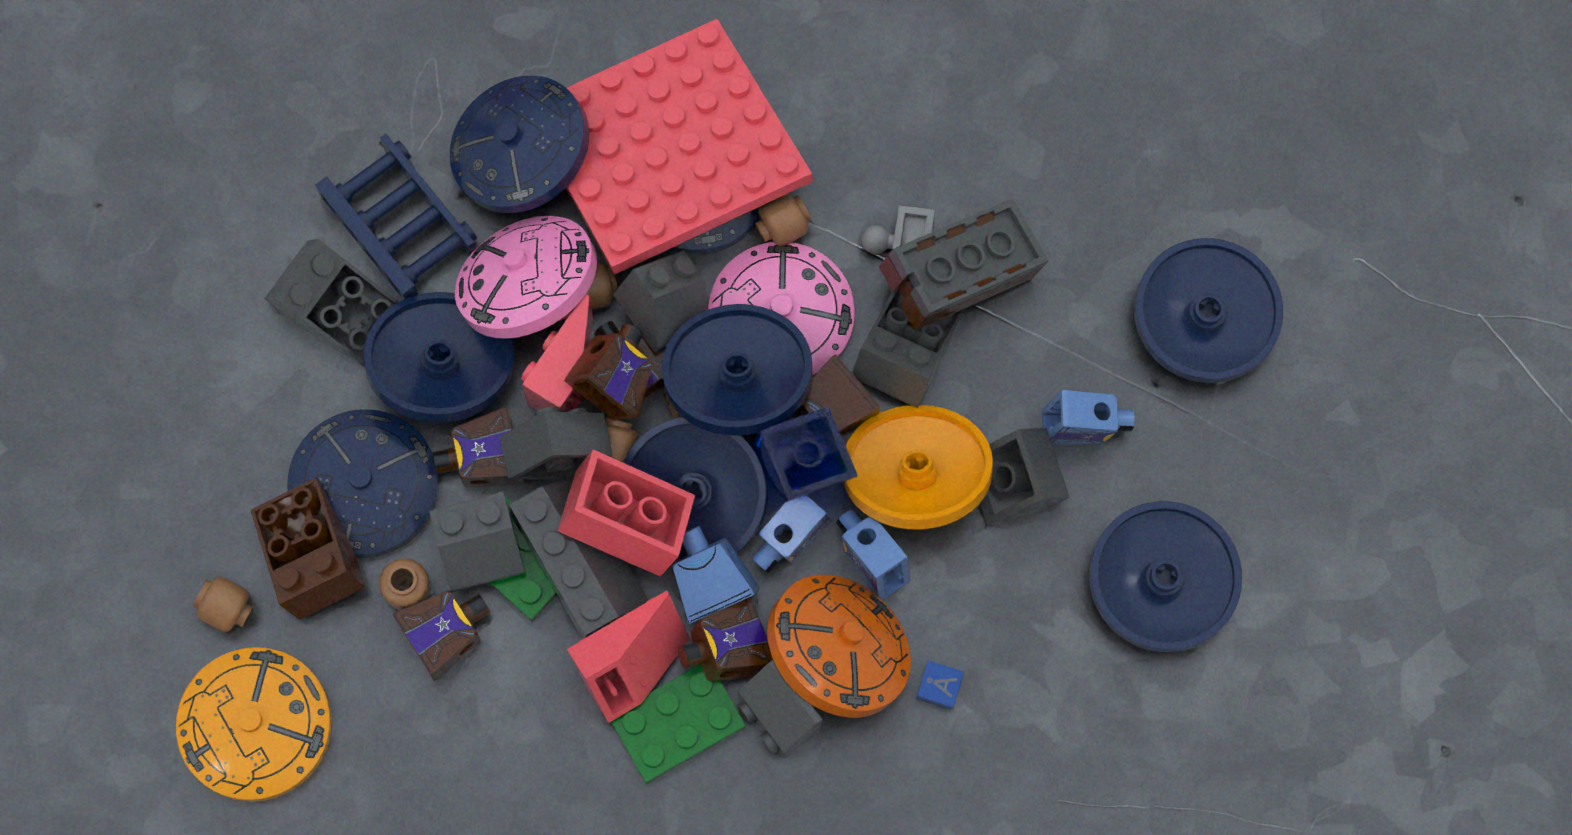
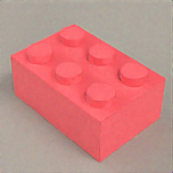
M593 449L575 472L557 531L661 576L679 557L695 495Z

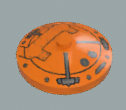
M813 575L796 581L774 604L767 627L768 644L772 658L785 681L808 703L836 716L861 718L876 714L885 709L902 692L909 678L911 667L908 640L895 614L871 590L844 577Z

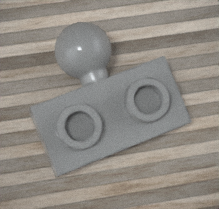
M899 205L895 235L889 234L880 225L869 226L861 237L864 249L872 254H880L887 248L894 249L932 233L935 210Z

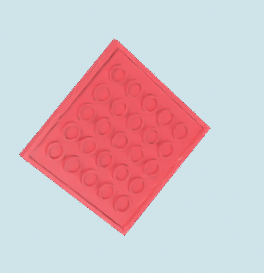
M718 19L566 87L583 107L589 125V144L585 159L577 175L566 189L614 275L813 182L812 172Z

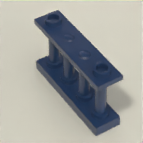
M384 134L380 139L386 152L385 155L343 185L338 183L335 186L326 176L315 186L321 199L404 300L418 295L415 284L418 283V277L460 246L471 255L476 249L474 241L477 239V236L465 221L460 224L410 164L408 160L411 159V155L399 140L393 143L389 136ZM397 165L408 181L365 212L360 210L356 213L349 204L353 201L352 196ZM419 192L430 208L389 238L385 239L382 237L378 240L371 231L374 228L373 224L413 194ZM440 218L452 235L410 266L405 264L400 268L392 258L397 255L395 251Z

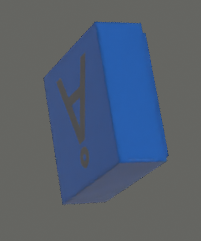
M928 660L916 698L953 709L964 671Z

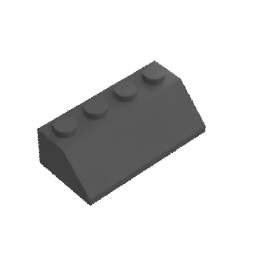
M572 477L542 486L511 503L509 507L513 520L583 639L612 623L615 619L643 605L648 601V598L626 561L557 531L574 478Z

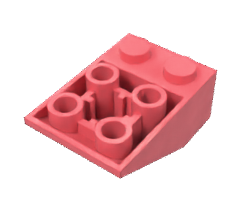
M587 294L572 311L563 317L565 323L558 332L552 331L542 347V350L545 352L537 363L532 361L522 375L521 380L524 381L522 386L527 405L537 411L547 407H557L558 412H567L578 408L584 400V397L564 380L591 342L593 314L590 296Z
M666 590L626 615L615 619L597 632L581 639L567 650L589 693L608 723L642 704L678 656V647L687 644L690 637L670 594Z

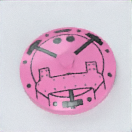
M538 216L510 224L483 241L465 261L455 285L457 307L466 322L475 331L489 337L516 338L545 329L572 311L588 292L597 270L595 247L581 226L563 217Z
M769 242L743 251L723 268L716 278L710 293L708 309L731 304H748L773 310L789 319L802 332L809 345L812 356V378L835 354L839 358L842 356L853 332L855 306L848 281L840 269L828 257L802 244L791 242L786 246L780 247L774 242Z

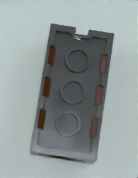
M1010 199L892 249L879 266V269L892 292L897 290L901 292L905 300L900 306L912 327L916 330L1033 279L1049 260L1013 199Z

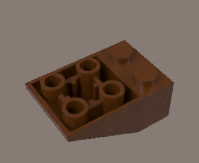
M317 477L251 509L278 603L297 619L301 620L366 588L357 557Z

